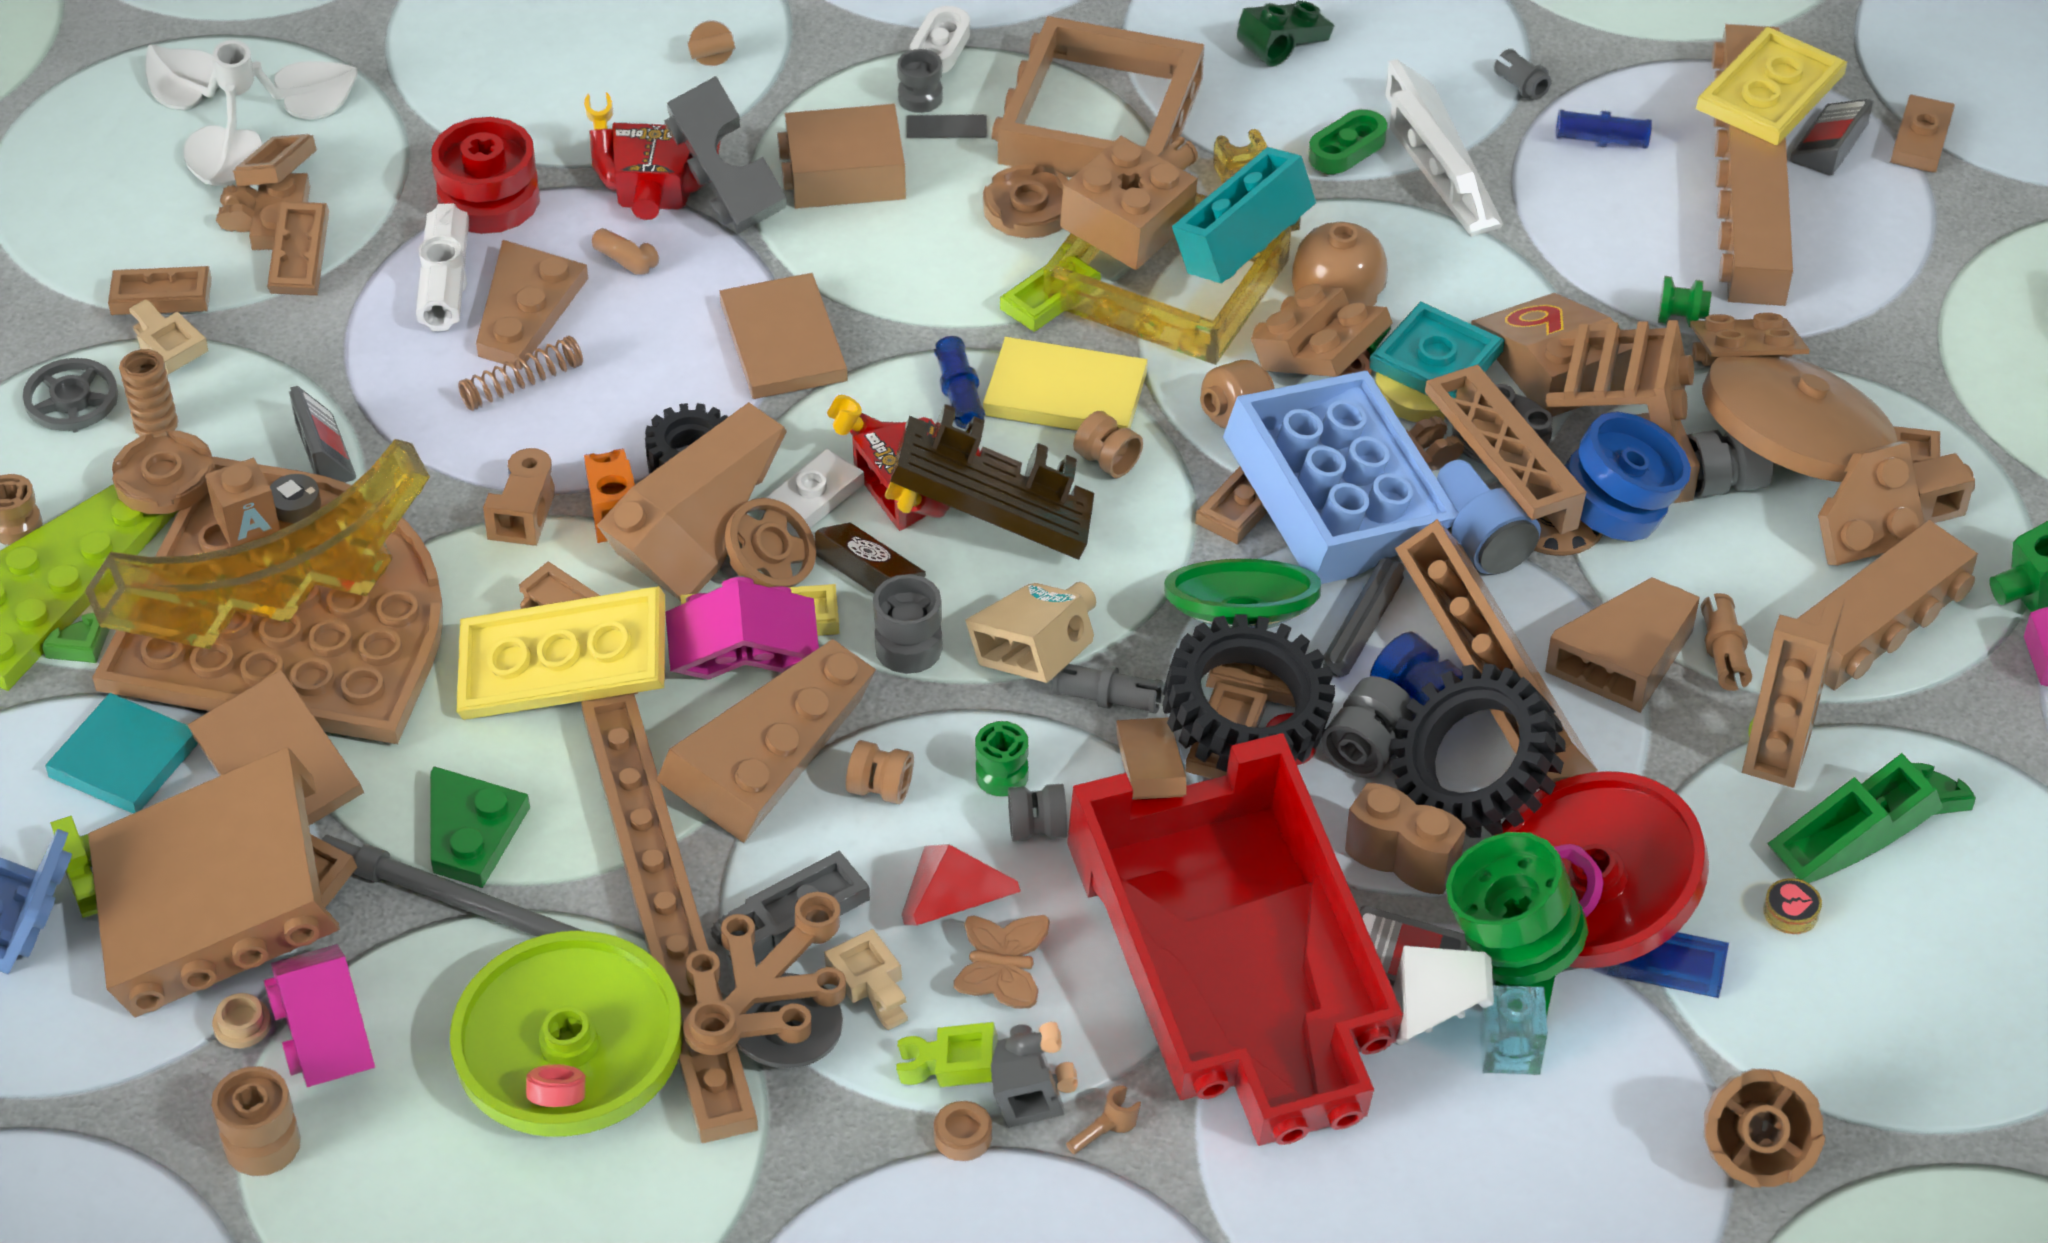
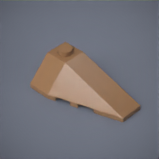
M748 402L634 485L597 526L620 557L681 601V595L698 594L722 567L728 554L725 549L726 524L732 514L744 503L748 502L755 485L763 482L786 435V429Z

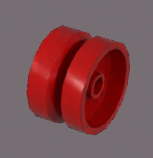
M479 117L453 124L438 135L431 147L438 204H455L458 209L467 212L469 217L468 232L478 234L500 233L520 226L533 216L540 203L539 183L533 139L524 127L507 119Z

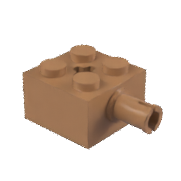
M1120 136L1063 185L1060 227L1137 270L1175 237L1172 226L1195 206L1198 178L1184 171L1188 166L1196 162L1198 158L1195 146L1188 140L1178 150V147L1184 143L1185 138L1177 137L1157 156L1127 138Z

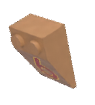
M1551 293L1471 321L1472 325L1505 339L1503 352L1496 360L1526 397L1539 404L1543 409L1548 410L1552 417L1582 407H1547L1546 404L1547 393L1564 392L1574 346H1561L1559 339L1561 332H1577L1579 324H1589L1590 331L1607 330L1608 323H1615L1611 317L1557 293ZM1620 344L1610 391L1624 390L1633 344ZM1590 345L1580 392L1594 391L1603 345Z

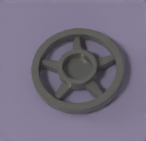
M66 358L51 362L33 373L23 389L25 409L33 421L45 428L59 431L72 430L73 433L105 418L116 406L118 398V388L113 373L103 364L86 358ZM85 370L81 376L66 375L58 379L52 377V375L63 371ZM96 374L108 383V395L90 391L89 386ZM43 382L50 388L51 398L33 405L32 397L34 391ZM87 406H99L92 412L79 416V411ZM60 411L68 413L69 418H54L45 414Z

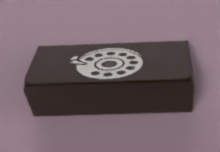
M851 522L823 527L815 532L816 556L874 594L877 587L885 580L897 575L912 574L926 577V571Z

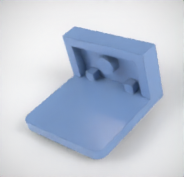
M60 829L56 830L37 871L0 857V972L9 974L18 955L29 958L40 929L43 930L56 899L53 897L57 884L61 883L72 853L62 850L68 832Z

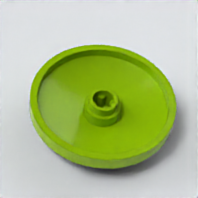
M592 931L556 932L531 938L507 949L487 963L472 978L458 1000L452 1016L450 1027L451 1055L458 1079L470 1100L491 1119L513 1130L531 1135L547 1137L576 1136L614 1125L633 1115L656 1096L671 1076L678 1062L684 1036L683 1017L679 997L669 974L644 949L630 941L605 933ZM551 1064L568 1065L578 1068L586 1076L585 1098L580 1103L564 1107H549L532 1103L526 1098L527 1074L536 1067Z

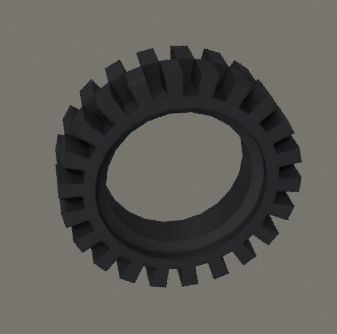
M1235 614L1231 628L1225 616L1214 618L1211 628L1205 622L1195 627L1193 636L1187 633L1181 640L1179 649L1176 648L1164 684L1162 695H1165L1162 705L1164 714L1170 713L1167 724L1171 732L1182 729L1178 741L1185 749L1198 742L1199 745L1195 757L1204 763L1212 753L1219 755L1216 769L1227 772L1232 745L1280 733L1284 734L1295 762L1298 759L1303 763L1310 757L1312 749H1316L1320 743L1322 733L1325 730L1334 705L1332 702L1335 697V685H1330L1333 674L1330 666L1321 668L1324 660L1322 653L1319 649H1316L1306 654L1310 640L1302 634L1293 642L1287 640L1292 627L1280 623L1276 633L1267 631L1270 618L1258 616L1255 628L1248 627L1247 614ZM1228 663H1247L1264 668L1277 675L1287 685L1293 695L1295 712L1287 720L1275 726L1264 728L1249 727L1232 722L1211 707L1204 696L1201 679L1210 670Z
M1472 664L1462 666L1463 680H1460L1452 670L1442 674L1441 677L1446 688L1441 691L1431 682L1424 686L1422 690L1430 698L1424 706L1414 698L1411 699L1406 708L1415 718L1412 722L1399 717L1395 728L1405 739L1391 740L1390 750L1398 758L1390 760L1391 771L1398 777V779L1394 780L1398 790L1410 797L1416 805L1432 806L1449 812L1466 826L1465 834L1469 838H1481L1482 826L1492 836L1504 833L1501 823L1503 818L1513 827L1524 822V819L1517 810L1523 804L1533 813L1542 806V803L1533 794L1537 789H1540L1551 795L1556 784L1547 776V773L1561 774L1564 762L1555 753L1566 752L1565 740L1559 735V732L1564 730L1561 721L1554 714L1556 711L1524 677L1520 678L1515 671L1506 667L1501 672L1494 664H1484L1481 673ZM1495 709L1506 711L1515 716L1520 734L1518 751L1511 766L1498 780L1485 788L1464 793L1449 791L1440 786L1436 776V756L1444 736L1454 724L1464 717L1482 710Z

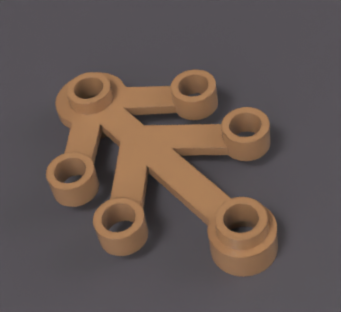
M811 892L802 896L795 905V927L757 966L753 952V945L755 943V924L753 920L743 914H733L725 918L721 924V942L724 948L730 951L736 988L721 1001L716 984L720 979V959L717 954L710 950L701 949L692 952L687 957L686 979L695 988L697 1005L692 1008L684 1021V1038L687 1044L701 1054L719 1055L733 1049L740 1038L778 1034L783 1041L788 1043L805 1041L811 1034V1013L808 1008L801 1004H788L776 1012L745 1013L755 1003L812 997L819 1005L831 1007L840 1004L844 1000L846 995V977L839 969L825 967L812 974L781 977L812 943H825L838 932L840 927V905L838 901L830 894L824 892ZM734 931H743L746 934L741 936H734L730 933ZM701 966L711 968L710 970L705 972L695 970L696 968ZM825 984L835 985L836 988L828 990L821 988V986ZM796 1020L802 1024L799 1026H789L786 1023Z

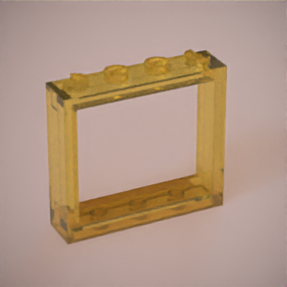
M1196 193L1194 208L1208 196ZM1291 226L1272 240L1266 249L1257 253L1249 260L1254 262V264L1213 321L1077 273L1076 264L1073 263V260L1078 258L1089 265L1099 252V249L1072 233L1069 234L1044 267V293L1048 294V298L1061 290V298L1059 300L1061 301V310L1216 365L1289 261Z

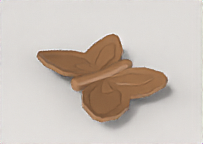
M975 915L968 916L964 926L969 942L977 950L969 954V959L973 963L965 966L954 980V988L959 993L974 996L992 993L1000 1003L1014 1009L1032 1008L1037 1003L1039 989L1031 974L1023 970H1030L1033 967V958L1023 955L1036 950L1048 935L1049 918L1045 915L1028 916L1012 921L1002 928L990 920Z

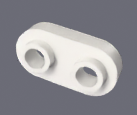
M942 6L931 10L913 38L910 50L927 49L935 52L942 60V74L948 72L954 66L970 37L969 15L963 9L954 6Z

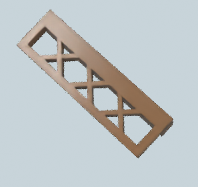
M1478 364L1427 380L1425 393L1531 520L1546 516L1560 534L1578 529L1586 496L1585 489ZM1457 389L1456 398H1452L1447 393Z
M1828 595L1818 625L1779 615L1774 629L1742 773L1788 787H1795L1810 742L1845 601L1844 598Z

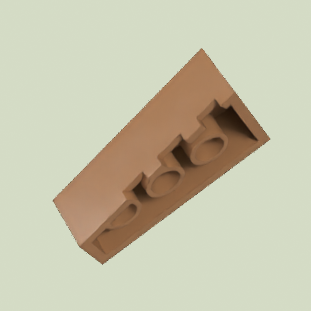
M834 639L830 640L668 750L656 781L745 843L860 703L876 669Z

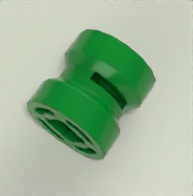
M996 721L985 725L975 737V756L977 758L976 782L987 794L1008 796V787L1026 786L1028 782V736L1023 728L1008 721Z

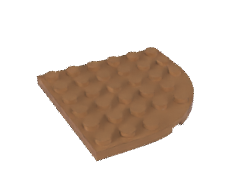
M212 456L216 470L242 462ZM258 464L269 486L278 478L289 474H303L313 478L318 484L321 497L319 511L310 519L298 523H287L278 520L281 533L232 550L215 519L209 491L204 498L189 508L180 510L92 676L96 691L211 711L282 670L324 732L398 744L434 663L443 628V603L437 571L428 549L410 524L387 504L383 503L379 506L362 497L361 489L326 476Z

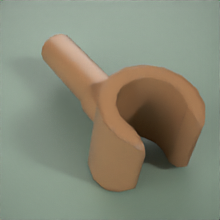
M1126 1086L1113 1087L1107 1094L1103 1114L1096 1118L1091 1125L1066 1142V1146L1072 1154L1075 1155L1100 1135L1106 1134L1110 1130L1117 1133H1126L1135 1127L1141 1102L1138 1101L1128 1108L1121 1107L1126 1098Z

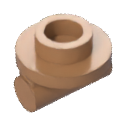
M714 20L698 24L691 32L688 42L692 60L696 59L707 66H717L729 59L733 50L736 49L730 29L723 23Z

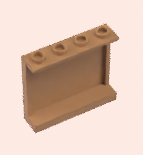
M289 747L88 833L106 988L135 1018L147 1012L158 1010L162 1006L196 991L207 989L213 984L245 970L258 967L266 961L301 946L312 944L316 940L340 930L339 923L322 905L304 799L316 793L314 778Z

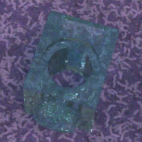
M1493 986L1494 1005L1482 1008L1480 1021L1482 1072L1540 1075L1548 1035L1544 987Z

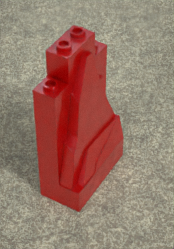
M1280 733L1232 745L1226 775L1186 785V795H1183V797L1132 799L1133 788L1126 772L1074 785L1067 845L1087 897L1099 896L1106 907L1179 1100L1182 1101L1196 1096L1199 1099H1211L1223 1094L1229 1087L1235 1086L1258 1146L1276 1142L1279 1145L1291 1144L1301 1140L1309 1132L1330 1126L1335 1130L1349 1128L1360 1122L1363 1117H1366L1374 1087L1359 1052L1365 1055L1375 1054L1396 1042L1403 1012L1284 734Z

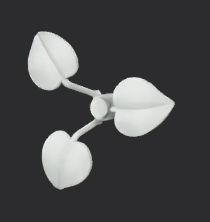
M238 40L221 42L215 47L213 55L195 49H170L149 44L145 63L149 88L156 100L166 107L179 110L191 109L201 102L203 95L209 98L213 97L219 86L226 91L227 129L216 125L202 127L193 132L184 145V158L189 170L202 182L213 186L236 183L233 174L235 167L263 145L259 134L255 131L246 129L236 130L235 96L247 92L253 84L255 76L273 98H284L285 109L291 115L303 119H321L337 112L344 104L358 75L357 67L347 64L321 61L297 62L283 67L275 74L274 86L262 71L261 63L259 61L252 62L249 47Z

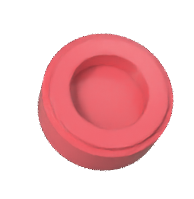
M551 1064L536 1067L527 1074L526 1098L532 1103L549 1107H564L580 1103L585 1098L586 1076L578 1068L568 1065Z

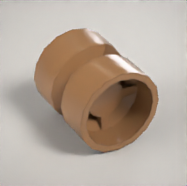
M253 1066L233 1071L218 1083L212 1094L211 1107L229 1164L243 1174L267 1176L282 1170L291 1163L300 1149L301 1136L293 1112L289 1089L284 1078L272 1069Z

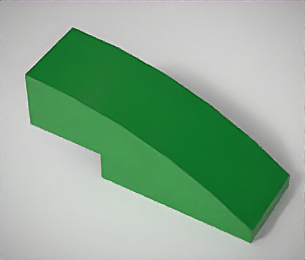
M1901 753L1863 783H1860L1853 777L1767 844L1799 882L1808 884L1847 868L1885 848L1940 811L1943 805L1936 788Z

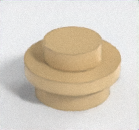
M237 993L221 1001L214 1014L212 1026L216 1038L223 1045L231 1048H247L265 1038L271 1028V1016L267 1006L255 996L248 993Z

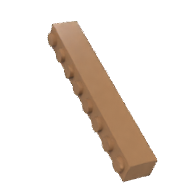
M1725 24L1722 42L1715 41L1713 45L1712 69H1719L1715 71L1714 80L1768 26ZM1770 27L1780 32V27ZM1714 118V127H1721L1716 133L1715 157H1723V160L1719 159L1717 164L1716 187L1724 188V190L1719 191L1717 218L1725 219V222L1721 221L1719 227L1718 250H1726V253L1721 255L1719 281L1727 282L1728 302L1786 306L1793 274L1786 137L1776 146Z

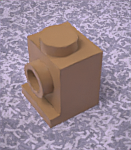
M1957 453L1937 458H1927L1913 463L1924 522L1926 523L1928 520L1937 523L1965 516L1971 494L1975 489V478L1971 468L1961 461Z

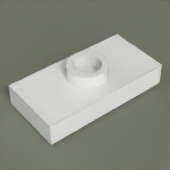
M826 449L766 498L781 501L792 507L811 528L865 484L864 471L829 449ZM759 510V515L761 517L764 514L765 510ZM787 521V531L789 534L799 538L795 529Z

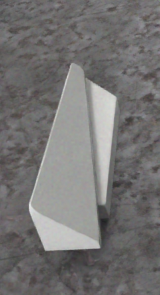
M1398 59L1389 61L1385 97L1392 105L1390 129L1471 237L1502 228L1503 222L1435 86Z

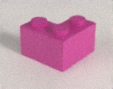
M748 577L727 579L722 582V587L709 593L691 595L686 598V603L665 612L670 672L710 680L743 665H749L783 673L819 648L814 598L794 594L790 588L784 586L766 587L754 584L753 579Z
M338 944L272 962L271 967L274 977L264 980V985L275 1020L286 1018L290 1028L292 1040L282 1042L290 1075L302 1073L308 1088L376 1068L346 957Z

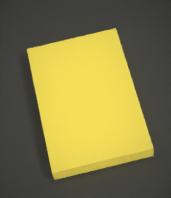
M1766 27L1698 96L1696 109L1778 146L1845 75L1847 61L1770 27Z
M1005 337L983 401V415L1078 430L1090 414L1096 411H1104L1117 421L1120 429L1131 428L1147 374L1148 359Z

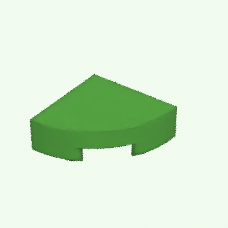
M88 613L81 616L82 621L69 625L61 631L59 627L49 634L42 645L45 658L97 663L112 625L109 613Z

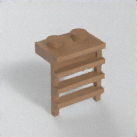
M1669 320L1666 328L1649 329L1648 321L1638 322L1637 329L1620 330L1617 322L1608 323L1607 330L1590 331L1589 324H1579L1577 332H1561L1559 338L1561 346L1574 347L1564 392L1547 393L1545 399L1547 407L1647 404L1651 422L1657 424L1674 439L1676 438L1679 420H1685L1687 417L1688 401L1685 386L1692 385L1694 381L1693 357L1684 353L1678 320ZM1620 344H1633L1624 390L1610 391ZM1590 345H1603L1594 391L1580 392Z

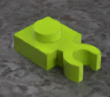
M72 815L52 821L50 824L53 835L57 829L68 832L62 850L72 853L65 873L81 916L85 918L97 914L94 878L90 869L92 861L88 834L79 836Z
M994 1022L939 1027L937 1028V1041L927 1042L918 1036H908L899 1039L897 1046L902 1060L916 1058L912 1062L896 1064V1071L900 1082L905 1085H915L927 1080L931 1075H936L940 1087L992 1082L991 1063L998 1041Z

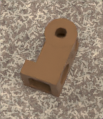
M526 448L517 451L509 458V478L502 495L488 493L483 506L487 540L537 546L555 495V485L551 477L552 460L548 453L537 448Z

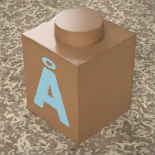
M254 457L205 474L215 519L232 550L281 533L272 490Z

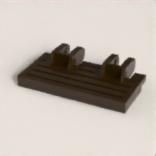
M944 404L931 437L927 435L929 423L909 416L903 436L899 442L890 482L1072 558L1080 559L1088 543L1095 493L1075 485L1071 495L1069 494L1075 478L1077 459L1066 455L1060 461L1057 470L1046 466L1048 447L1037 443L1029 458L1024 476L1020 474L1022 466L1020 461L984 446L979 456L975 455L981 442L985 420L973 416V419L968 422L965 431L952 426L956 408Z

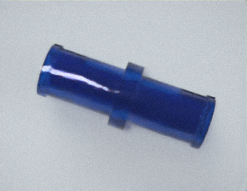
M1559 109L1555 138L1595 142L1596 147L1606 148L1607 144H1617L1647 149L1651 138L1652 120L1611 116V111L1601 110L1599 114H1590Z
M946 336L936 342V349H934V354L938 359L942 373L940 387L943 394L949 398L951 406L956 408L955 424L965 429L968 422L973 419V416L983 420L984 416H986L977 391L979 377L976 370L970 367L965 351V343L962 338Z

